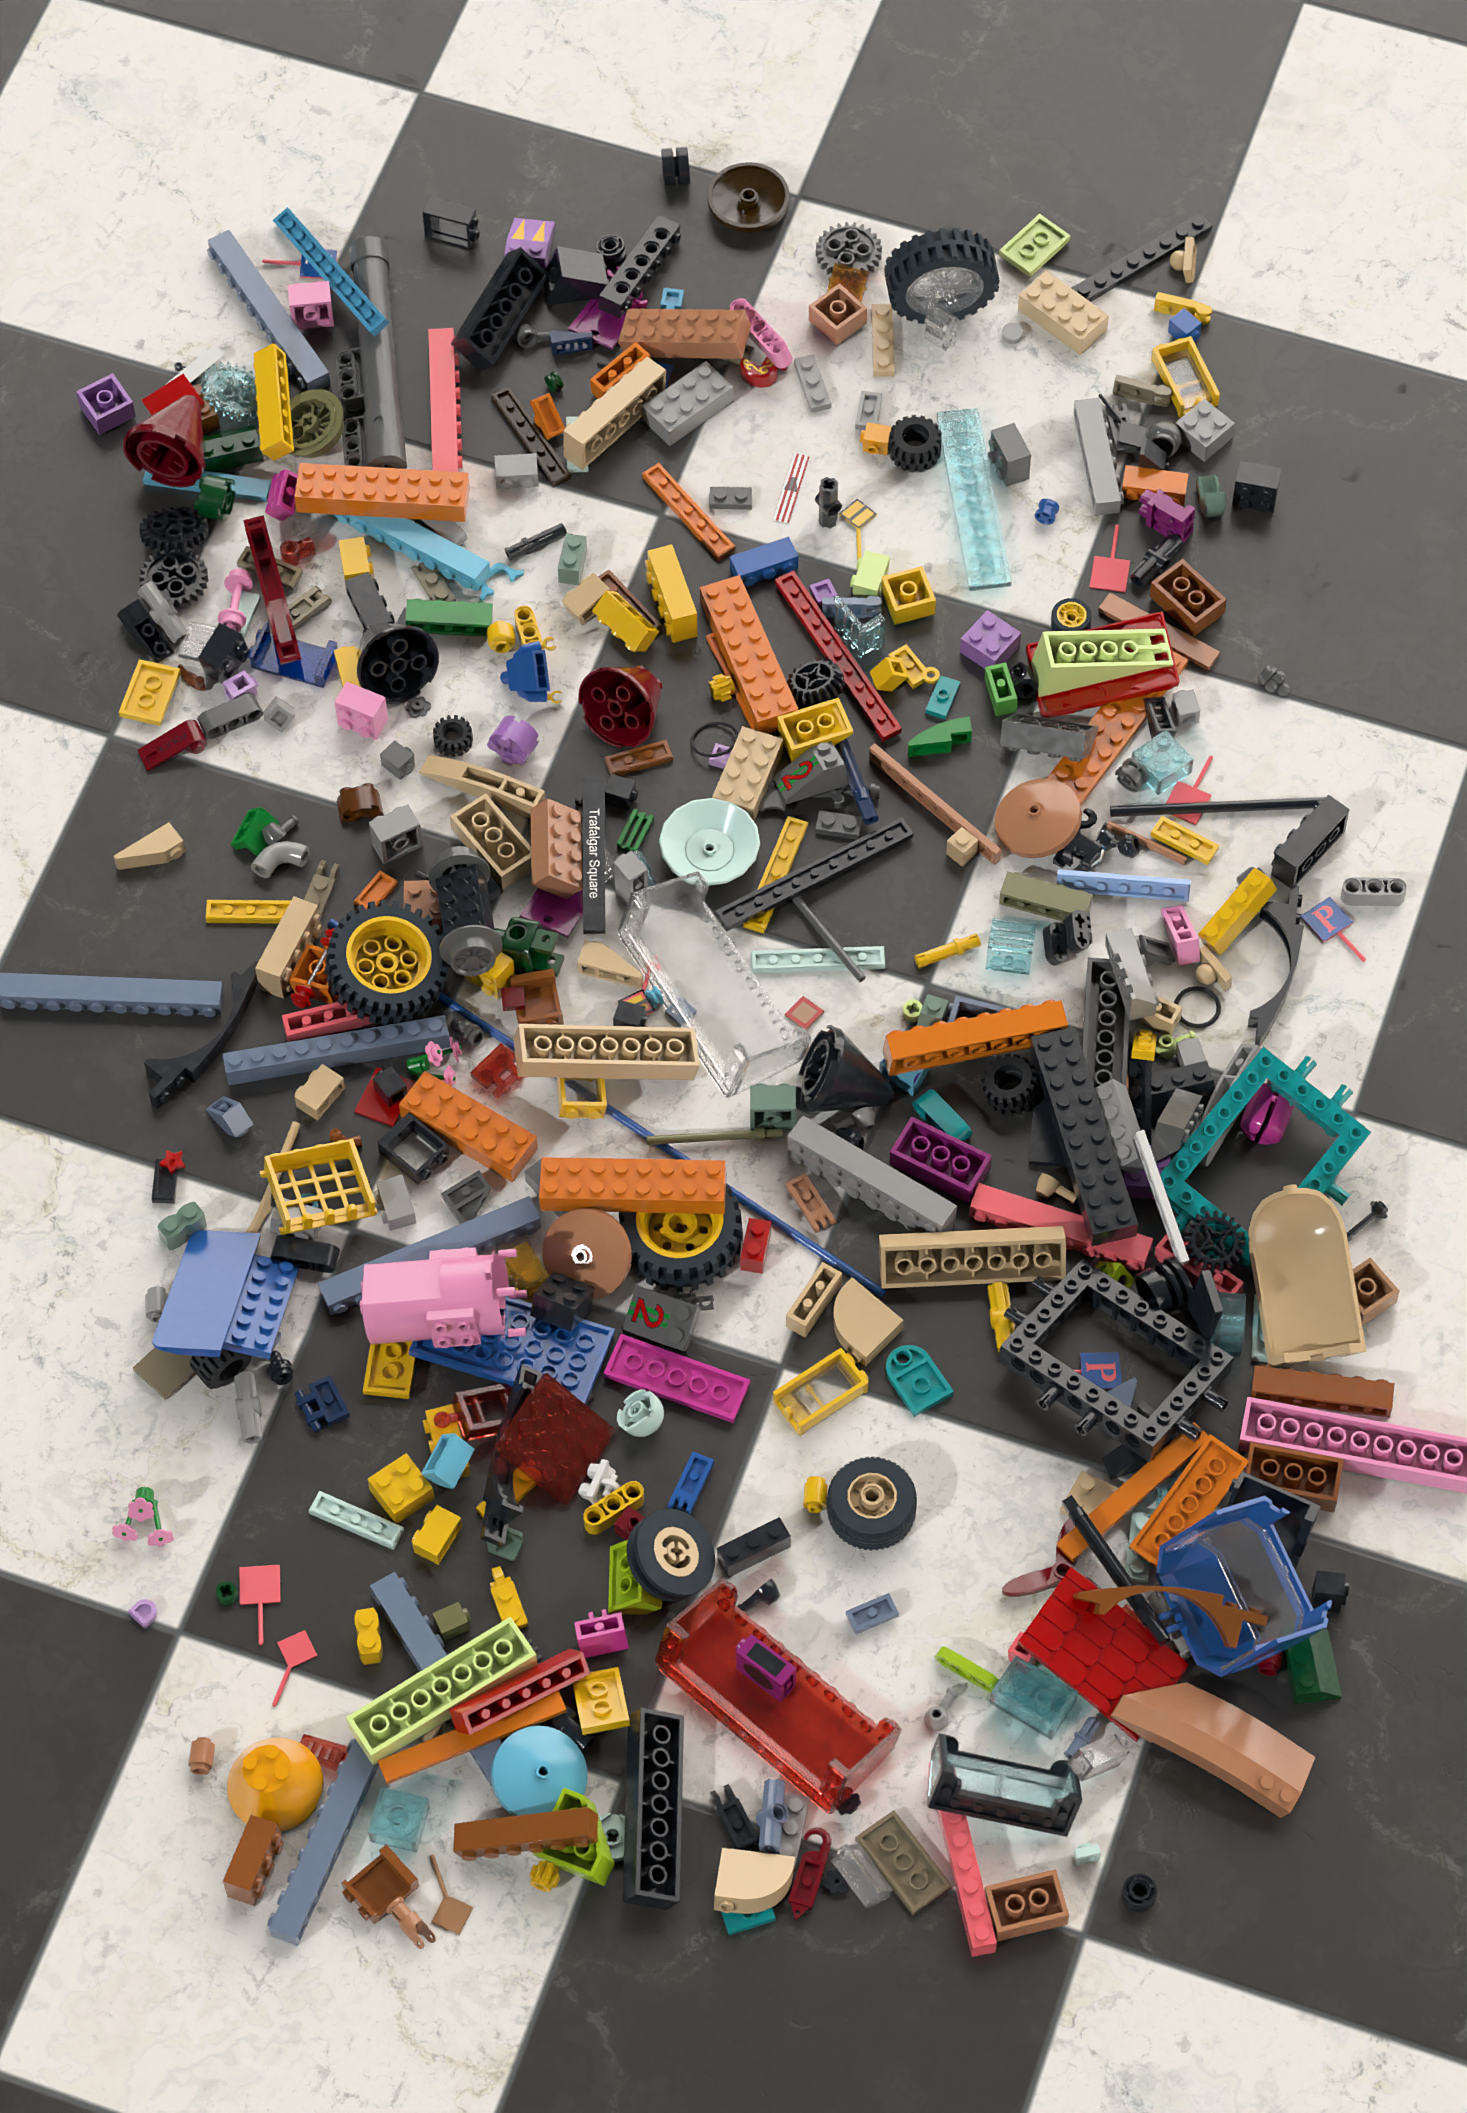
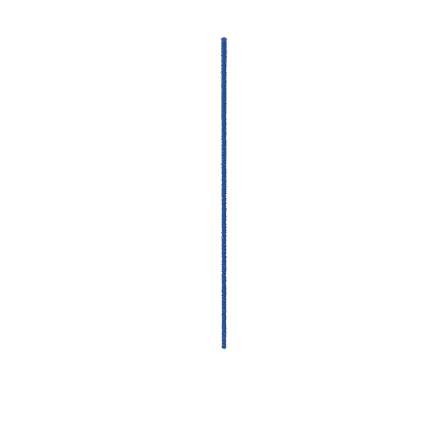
M331 919L327 926L331 929L338 927V922ZM443 992L439 994L438 1000L468 1021L478 1025L483 1031L515 1052L513 1039ZM564 1080L566 1087L587 1101L597 1102L598 1100L599 1102V1098L577 1082ZM607 1103L605 1113L645 1140L646 1136L654 1135ZM669 1144L654 1145L674 1159L691 1160ZM730 1186L732 1197L736 1196L738 1202L764 1220L771 1221L773 1226L849 1277L854 1278L858 1283L880 1298L885 1295L886 1290Z

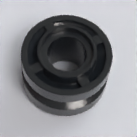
M608 234L602 236L596 243L597 253L603 254L606 266L614 267L620 265L626 259L625 243L619 235Z
M1143 1873L1129 1876L1125 1880L1122 1889L1124 1905L1134 1912H1145L1154 1905L1157 1895L1155 1881ZM1135 1889H1142L1146 1895L1138 1897L1133 1891Z

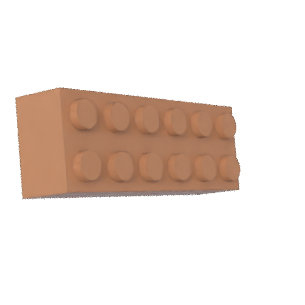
M628 309L618 342L623 352L637 342L650 354V358L742 359L751 324L745 310Z

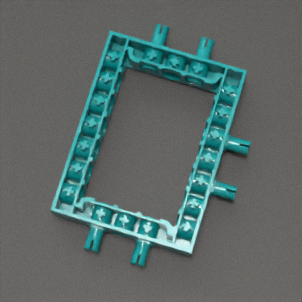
M1263 1046L1191 1135L1187 1143L1182 1146L1160 1174L1171 1209L1179 1214L1175 1220L1180 1234L1189 1224L1190 1220L1198 1223L1196 1215L1199 1214L1205 1219V1211H1208L1210 1217H1213L1214 1210H1218V1217L1221 1218L1223 1212L1184 1181L1266 1079L1267 1086L1271 1091L1279 1093L1289 1101L1288 1104L1291 1107L1294 1105L1307 1116L1309 1121L1313 1120L1325 1130L1324 1133L1330 1137L1339 1136L1298 1188L1317 1190L1324 1195L1326 1193L1342 1206L1351 1194H1348L1338 1186L1334 1179L1371 1134L1370 1130L1341 1108L1353 1094V1091L1349 1088L1343 1095L1342 1093L1348 1086L1341 1084L1340 1088L1330 1099L1305 1079L1314 1067L1317 1066L1315 1060L1309 1066H1306L1311 1057L1305 1056L1299 1066L1293 1070ZM1207 1224L1216 1232L1226 1230V1228L1218 1224ZM1240 1227L1236 1230L1237 1233L1244 1232L1245 1235L1238 1239L1245 1241L1246 1244L1245 1246H1238L1244 1250L1243 1255H1235L1239 1258L1238 1262L1253 1273L1249 1252V1234ZM1231 1235L1223 1241L1225 1252L1228 1254L1233 1246ZM1211 1236V1240L1215 1243L1214 1246H1217L1221 1237L1214 1238V1236ZM1208 1251L1205 1254L1208 1258L1213 1255V1259H1220V1256H1217L1213 1251Z

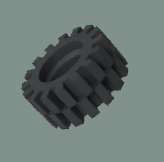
M447 715V720L442 717L440 723L436 722L433 728L436 749L438 748L440 753L444 751V756L447 757L449 753H451L452 757H455V753L461 756L463 755L462 751L468 752V747L471 748L473 741L472 728L468 720L465 722V718L462 716L459 720L458 715H454V718L451 719L450 715ZM456 731L461 734V737L450 741L445 739V734Z

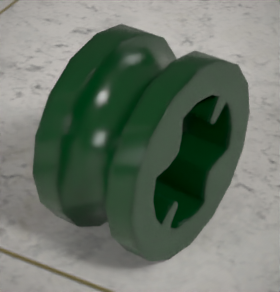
M553 371L551 376L546 375L544 377L546 385L552 392L555 393L557 388L561 389L564 387L563 381L557 372Z
M229 1581L221 1582L216 1587L217 1600L222 1605L233 1604L238 1597L235 1584ZM226 1589H230L232 1595L230 1597L227 1595V1598L223 1597L222 1591L225 1590L226 1592Z

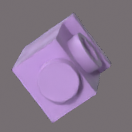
M245 670L222 682L224 693L229 700L248 693H252L254 696L257 695L258 683Z

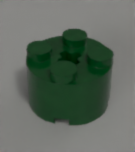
M209 474L206 477L202 476L199 481L200 495L195 499L194 509L198 510L199 515L203 517L227 521L228 518L225 515L231 514L235 500V491L232 490V485H235V481Z

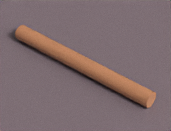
M1112 821L1107 823L1108 830L1124 836L1126 833L1134 834L1139 839L1140 845L1177 863L1185 865L1188 857Z

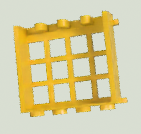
M353 1139L339 1140L334 1143L319 1144L314 1147L265 1156L264 1170L259 1173L261 1178L267 1177L283 1223V1227L279 1228L281 1235L377 1215L378 1211L375 1208V1200ZM349 1159L353 1170L338 1173L334 1162ZM329 1163L332 1174L317 1177L313 1166ZM308 1167L311 1179L295 1181L292 1170ZM287 1171L291 1183L279 1185L275 1174ZM355 1175L359 1187L343 1190L340 1178ZM335 1180L338 1191L322 1194L319 1183ZM314 1184L317 1195L301 1198L298 1187ZM293 1188L296 1200L285 1202L281 1190ZM361 1192L365 1204L349 1205L346 1195ZM340 1196L344 1208L328 1209L325 1199ZM320 1201L323 1212L316 1214L306 1213L305 1203ZM299 1205L302 1216L291 1219L287 1207Z

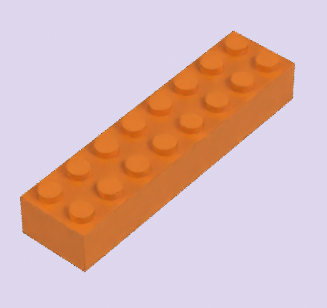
M299 463L295 490L296 512L466 522L470 490L469 473Z
M740 575L699 587L701 606L713 633H715V638L719 647H721L723 657L727 666H729L730 673L755 730L763 733L778 730L777 717L797 711L798 707Z
M1047 1000L1040 1005L1026 1004L1019 1009L1011 1010L1006 1008L998 1013H981L969 1019L967 1017H960L954 1022L949 1023L940 1021L932 1026H915L903 1032L901 1030H894L886 1035L882 1052L888 1075L893 1076L1029 1049L1031 1036L1068 1028V1022L1062 1000Z
M542 1157L539 1190L541 1211H572L579 1208H594L604 1212L725 1214L726 1160Z

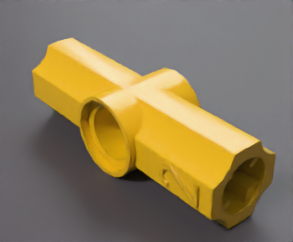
M995 1282L989 1285L987 1290L991 1307V1327L995 1331L998 1352H1000V1346L1015 1331L1016 1324L1004 1317L1005 1311L1011 1305L1007 1283Z

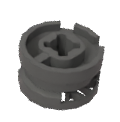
M1132 758L1126 759L1122 766L1115 771V775L1118 774L1116 778L1118 782L1131 792H1138L1150 777L1146 768Z

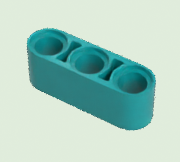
M929 1089L913 1101L914 1109L928 1125L963 1142L973 1135L967 1123L933 1089Z

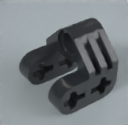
M1075 910L1066 915L1065 924L1053 922L1044 927L1045 956L1051 965L1057 966L1066 961L1067 948L1079 954L1088 949L1089 945L1092 944L1091 922L1088 912Z

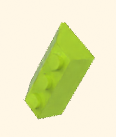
M628 1540L610 1546L608 1613L615 1614L621 1612V1614L645 1615L662 1609V1600L645 1591L630 1570L627 1560Z

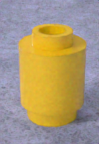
M811 1476L807 1478V1482L804 1484L803 1507L811 1513H819L827 1507L828 1485L825 1478Z

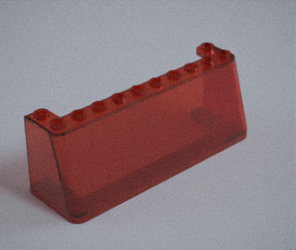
M722 1577L666 1625L655 1657L656 1666L665 1676L805 1796L810 1797V1800L828 1814H833L894 1750L902 1728L893 1719L882 1718L878 1725H876L870 1717L864 1715L857 1709L854 1703L844 1698L835 1687L830 1686L817 1672L812 1671L799 1657L786 1649L783 1643L773 1638L764 1627L754 1622L746 1612L741 1611L736 1606L738 1599L736 1587ZM751 1634L796 1667V1686L782 1703L736 1669L735 1649L743 1638L747 1639Z

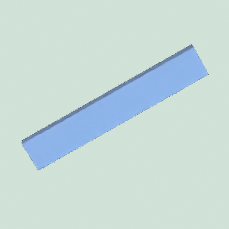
M1058 869L1057 884H1062L1074 890H1084L1089 894L1189 902L1191 880Z

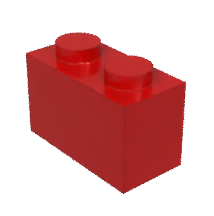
M754 1218L748 1219L740 1257V1270L763 1274L771 1238V1221Z

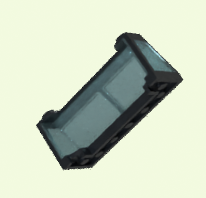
M938 1734L931 1751L927 1795L928 1808L1054 1835L1068 1836L1082 1803L1078 1765L1076 1762L1059 1760L1054 1762L1050 1769L1034 1767L959 1751V1743L955 1737Z

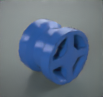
M1041 499L1038 504L1039 509L1036 510L1034 517L1042 524L1051 525L1055 522V514L1058 513L1060 506L1052 499Z

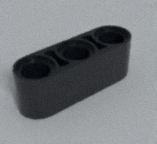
M279 1235L275 1238L270 1258L298 1264L301 1269L333 1273L340 1249L328 1243Z

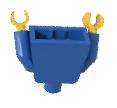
M546 637L542 643L537 641L521 645L513 654V658L507 660V671L501 673V682L505 685L509 684L510 691H517L518 696L528 702H547V700H551L556 704L561 703L562 701L554 700V694L562 693L561 691L557 690L547 694V691H550L546 653L545 650H541L544 648L548 651L556 650V646L547 647V643L555 639Z

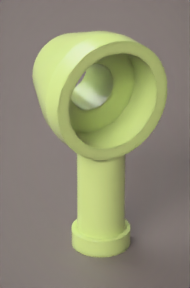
M1189 1031V1033L1175 1039L1171 1035L1164 1034L1156 1041L1155 1053L1160 1058H1171L1175 1055L1177 1042L1185 1038L1194 1039L1196 1036L1193 1031ZM1168 1041L1170 1044L1166 1045L1163 1042Z

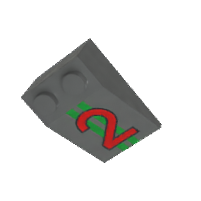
M831 741L810 747L772 777L786 804L848 785L845 764Z
M636 1285L622 1329L682 1351H688L702 1306Z

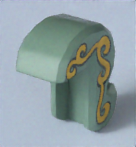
M1216 475L1198 476L1196 479V491L1199 495L1201 514L1205 518L1222 516L1226 509L1225 492L1220 490L1218 477Z

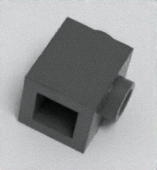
M394 740L380 753L381 765L399 780L414 770V753L410 748L403 747Z

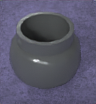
M1160 421L1150 427L1146 438L1165 451L1166 458H1170L1179 449L1182 434L1174 423Z

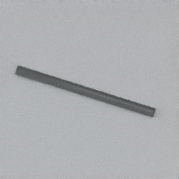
M800 896L791 899L859 983L863 982L866 976Z

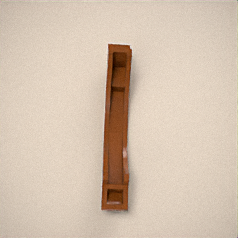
M1140 1585L1073 1593V1598L1094 1603L1093 1613L1098 1615H1105L1120 1601L1138 1593L1161 1591L1181 1596L1205 1612L1216 1626L1224 1647L1237 1648L1242 1622L1266 1626L1268 1616L1261 1615L1262 1610L1248 1607L1247 1611L1238 1609L1239 1604L1227 1601L1222 1605L1224 1595L1182 1587Z

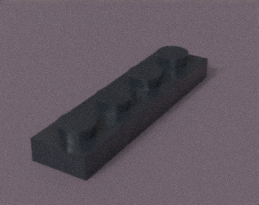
M1141 1059L1128 1062V1094L1140 1131H1145L1151 1146V1061Z

